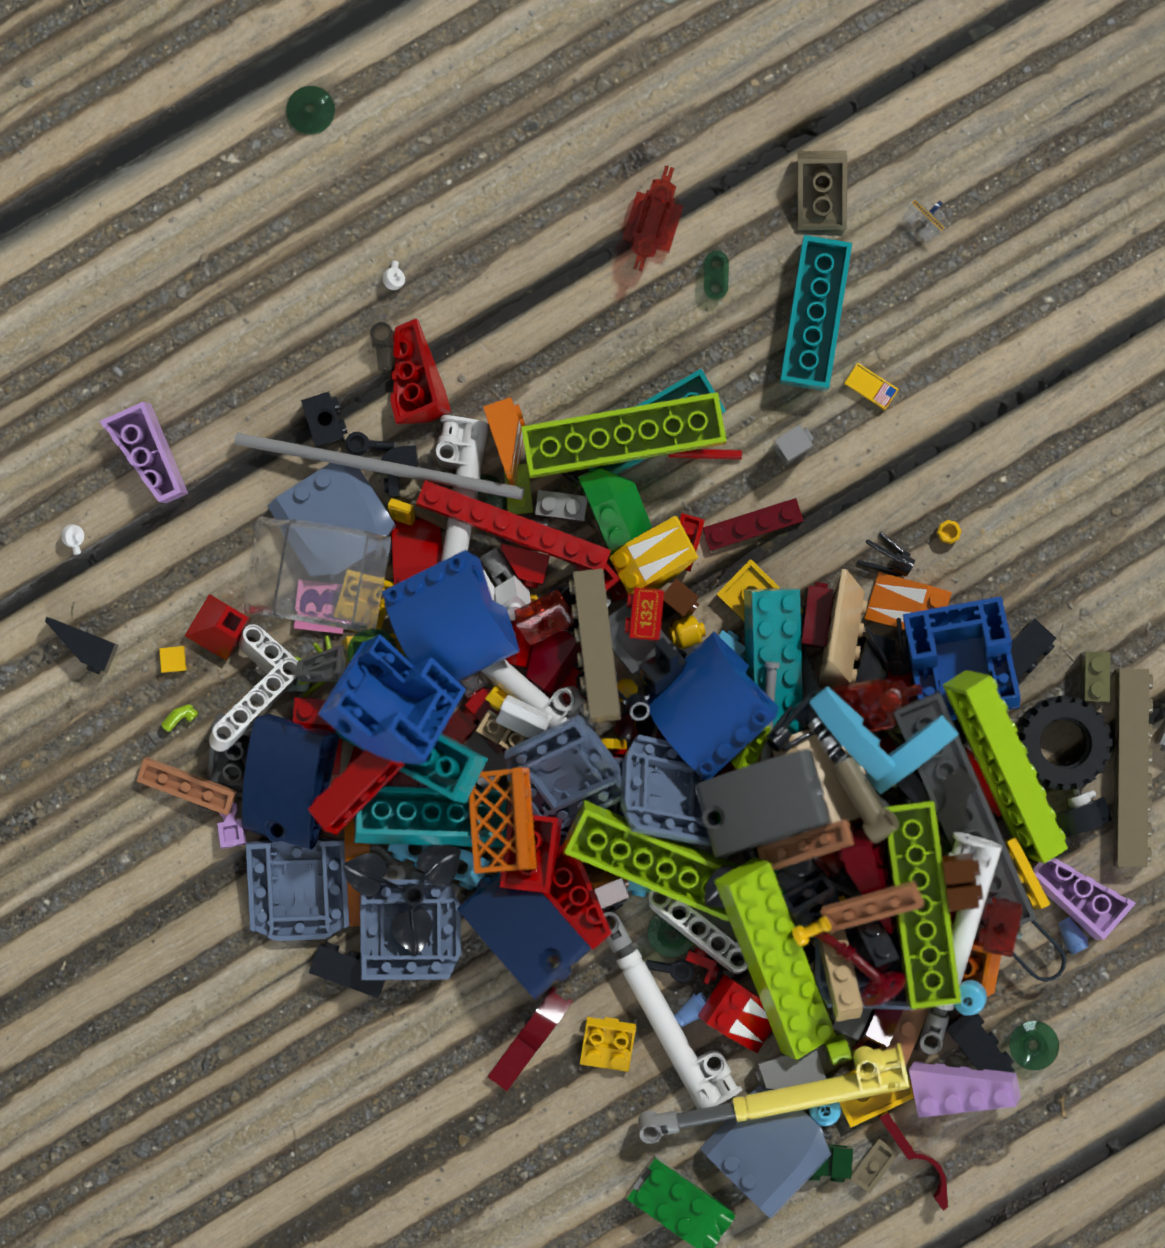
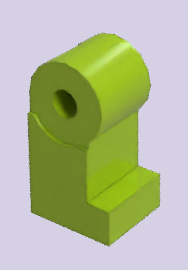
M843 1033L836 1034L834 1038L823 1044L828 1062L832 1066L852 1060L850 1049Z

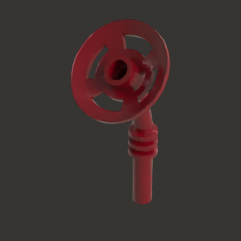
M825 931L814 935L834 949L838 956L840 955L842 959L845 958L847 962L851 961L870 978V982L860 994L863 1005L876 1006L893 998L904 987L906 977L902 972L879 973L856 953V949H851V946L847 945L846 942L841 943ZM893 981H896L895 984L890 988V984Z

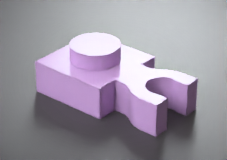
M233 803L232 812L229 815L219 813L223 818V822L217 823L220 847L222 849L246 845L242 819L237 820L239 813L237 803Z

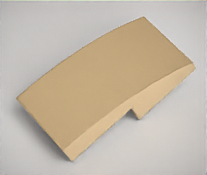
M490 710L486 711L475 730L506 750L529 739L496 722L498 715Z

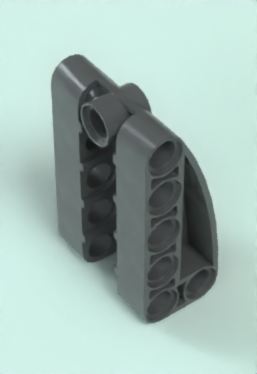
M810 749L795 751L759 762L695 785L703 815V823L706 826L715 858L770 844L833 823L827 802L823 797V787L818 776L813 753ZM715 812H719L721 815L720 823L715 826L711 825L710 816Z

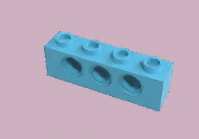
M389 845L388 851L392 852L391 857L405 862L406 858L415 862L414 867L418 868L417 859L419 855H413L409 851V845ZM422 845V851L433 845ZM455 846L461 850L459 860H463L468 864V871L465 874L457 873L454 878L461 881L460 886L473 891L474 887L477 886L486 873H474L473 852ZM481 856V868L488 867L491 860Z

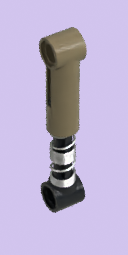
M813 692L809 694V696H811V699L817 695ZM809 700L795 719L804 727H809L812 733L818 736L817 741L820 742V746L825 754H829V760L835 764L833 768L835 776L864 821L863 828L866 835L875 843H879L899 828L898 820L890 810L884 807L853 757H847L849 754H845L842 745H840L839 741L823 723L809 703ZM800 702L792 708V712L800 704Z

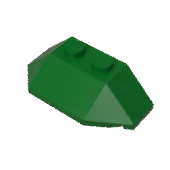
M602 467L578 477L607 549L611 550L610 556L625 543L652 528L633 481L609 472Z

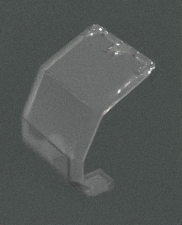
M258 518L243 595L242 612L251 615L332 626L373 635L377 625L391 537L359 529L297 519Z

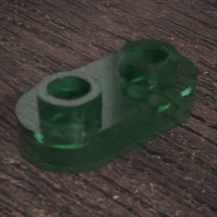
M712 251L706 256L704 261V293L710 300L718 301L723 299L728 292L729 259L721 251ZM717 260L721 263V266L714 268L712 262ZM718 285L720 291L715 293L711 290V287Z

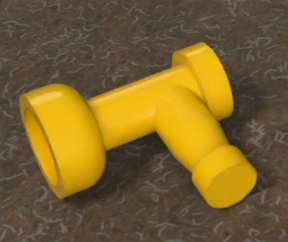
M821 916L815 924L807 928L797 926L792 929V933L797 944L802 947L808 944L809 937L822 931H831L832 927L828 918Z

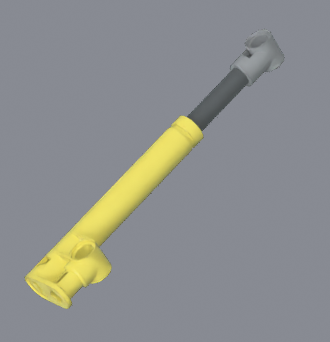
M897 1044L896 1048L883 1051L880 1049L873 1050L867 1046L858 1048L853 1054L856 1068L855 1074L749 1094L746 1097H734L732 1103L677 1113L676 1110L660 1114L654 1111H645L638 1118L639 1136L645 1143H655L660 1140L661 1136L680 1133V1129L734 1118H737V1122L747 1121V1119L752 1120L908 1089L910 1087L901 1044Z

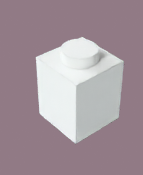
M515 576L495 587L496 602L507 608L511 621L532 609L529 589Z

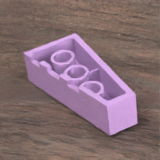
M141 402L99 421L111 435L115 444L123 451L129 463L140 474L141 479L158 502L169 503L189 494L150 403Z
M1056 858L1051 859L1045 864L1034 861L1030 865L1044 893L1096 941L1104 940L1136 904L1132 900L1117 894L1114 890L1097 883L1094 879L1079 873Z
M914 1061L909 1069L918 1118L1016 1107L1021 1098L1016 1073L986 1069L983 1071L973 1070L970 1067L962 1066L960 1068L948 1067L945 1064L937 1063L935 1065L924 1064L921 1061Z

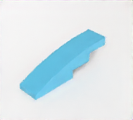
M828 686L810 700L809 703L839 743L876 781L895 768L896 762L878 747L880 740L862 725L863 718Z
M941 715L888 754L896 762L895 768L878 781L868 772H866L865 776L872 786L882 794L957 737L958 733Z

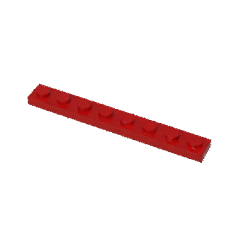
M426 480L416 502V505L587 570L603 569L604 571L611 552L607 548Z

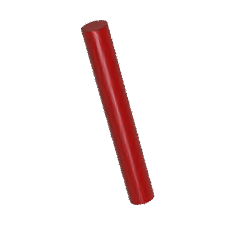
M696 449L668 454V458L742 460V450Z

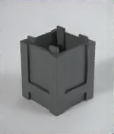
M627 602L609 616L612 649L631 675L637 673L640 676V666L655 656L656 641L630 639V633H625L626 618H631L632 608H627ZM660 629V639L663 637L669 644L672 643Z

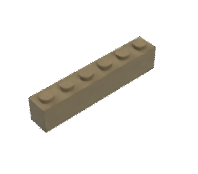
M603 569L573 572L574 580H569L570 594L576 595L577 604H572L573 619L579 620V628H575L576 643H581L582 652L577 653L579 668L584 667L585 676L580 677L582 692L587 691L588 701H583L584 715L590 716V723L620 720Z

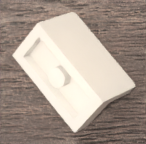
M508 695L502 704L496 722L527 738H531L546 731L553 716Z

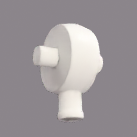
M395 260L391 262V268H388L382 276L384 285L390 290H398L405 283V276L398 268L399 262Z
M70 524L63 528L61 540L68 547H72L74 555L81 553L79 545L84 540V531L78 525Z
M1074 789V796L1069 797L1067 800L1070 808H1075L1091 802V799L1096 797V792L1091 790L1090 792L1080 793L1079 789Z

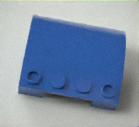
M467 550L382 591L395 634L403 651L413 665L432 657L453 678L460 681L520 652L507 608L492 600L480 558L467 552Z
M1002 596L903 614L905 636H907L909 664L916 700L940 691L952 720H956L957 716L942 685L968 670L991 676L998 685L997 692L1006 703L1008 710L1020 708L1021 695L1011 655L1012 640Z
M714 631L685 658L687 661L686 666L675 681L657 695L652 691L649 692V699L646 701L650 709L649 713L663 736L686 763L705 781L711 779L778 716L777 712L779 706L746 675L749 665Z
M378 635L361 643L320 710L319 715L344 737L373 754L397 762L422 764L426 761L466 689L432 657L413 665L386 639Z

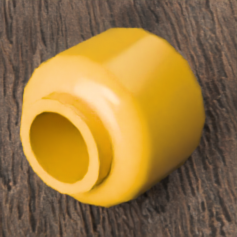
M688 616L673 620L671 627H668V636L672 644L684 650L701 643L702 637L706 636L703 622L699 623L694 616Z

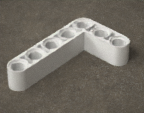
M248 625L245 627L239 640V647L267 675L214 726L209 743L216 751L221 752L229 749L254 724L257 717L262 716L295 684L298 678V660L258 625ZM247 637H253L257 642H250ZM265 653H271L275 658L270 659ZM283 670H290L293 675H287ZM267 685L274 686L277 691L269 690ZM250 701L258 702L261 707H254ZM234 717L241 718L244 723H237ZM222 733L226 735L228 739H220L217 736V734Z
M654 890L650 891L649 907L729 972L741 974L748 968L738 941L737 943L685 903L664 895L666 902L656 904L653 901V897L661 893ZM680 909L685 912L686 916L681 920H677L673 917L672 913ZM701 925L705 928V933L696 935L692 932V927ZM715 940H720L724 943L725 948L716 951L712 948L711 943ZM733 956H740L744 959V964L742 966H735L731 963L730 959Z

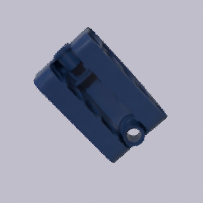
M272 714L257 717L252 727L242 797L243 830L266 836L273 842L283 841L309 850L314 849L318 841L321 825L309 812L308 808L313 804L314 799L323 794L330 786L339 743L338 733L317 727L312 729L304 728V726L293 723L289 719ZM279 824L283 828V834H280L278 831Z
M502 871L497 872L493 876H485L478 882L476 886L477 891L457 909L505 967L536 1000L552 985L553 981H562L568 978L571 973V965L573 963L576 964L592 948L542 892L500 887Z

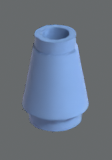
M1071 917L1057 923L1066 950H1069L1072 955L1089 947L1087 942L1089 939L1076 923L1072 921Z
M701 992L697 995L693 994L678 1013L674 1015L677 1022L684 1027L700 1019L698 1014L706 1004L707 998Z

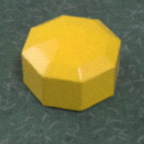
M947 520L939 524L936 534L940 542L950 545L959 540L962 530L957 522Z
M621 679L617 683V689L625 697L628 698L632 694H637L638 686L632 679Z

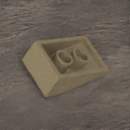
M797 151L798 230H847V151Z

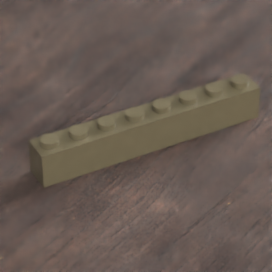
M1115 669L1113 866L1148 867V862H1151L1152 858L1151 847H1148V837L1152 835V824L1148 822V813L1152 811V799L1148 798V788L1152 787V774L1148 773L1149 763H1152L1153 758L1152 749L1149 748V739L1153 735V726L1149 724V714L1153 712V700L1149 699V689L1153 688V675L1149 674V669Z

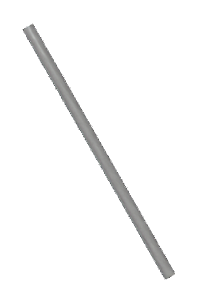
M236 433L235 445L421 481L426 480L432 483L522 500L524 494L523 487L242 433Z

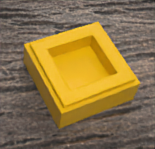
M390 499L388 511L391 519L407 525H413L415 521L414 505Z
M185 646L159 648L161 673L187 671Z

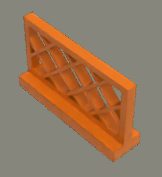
M519 767L481 772L479 778L483 777L490 784L482 794L476 789L475 785L469 796L474 873L537 869L530 769ZM503 775H510L511 786L505 792L496 783ZM493 787L502 794V797L495 805L486 798ZM506 798L513 804V810L508 817L498 809ZM482 801L492 808L484 819L477 814V807ZM495 812L504 819L497 830L487 823ZM507 824L514 828L515 833L509 842L500 834ZM483 826H486L493 833L486 844L479 839V831ZM497 837L506 845L499 855L489 848ZM509 849L516 854L517 865H508L502 860V857ZM487 851L495 860L489 867L481 868L480 857Z

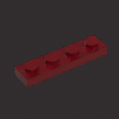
M797 498L703 527V532L709 550L713 551L801 523L804 520Z

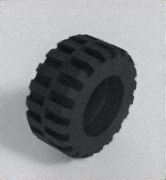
M1051 697L1035 703L1032 708H1029L1024 713L1025 716L1019 720L1016 734L1027 750L1026 756L1028 761L1035 768L1037 781L1042 787L1054 790L1079 789L1087 783H1092L1096 780V776L1105 770L1106 767L1104 765L1111 757L1109 748L1112 746V739L1109 738L1108 733L1111 730L1109 725H1106L1103 720L1105 717L1101 712H1097L1094 709L1095 706L1091 703H1086L1082 701L1083 699L1077 697ZM1057 720H1068L1075 723L1081 729L1085 738V749L1082 757L1070 766L1060 767L1053 765L1046 760L1041 752V734L1050 723Z

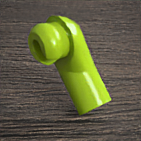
M189 704L171 711L161 723V726L170 732L184 717L189 722L193 721L198 716V711Z

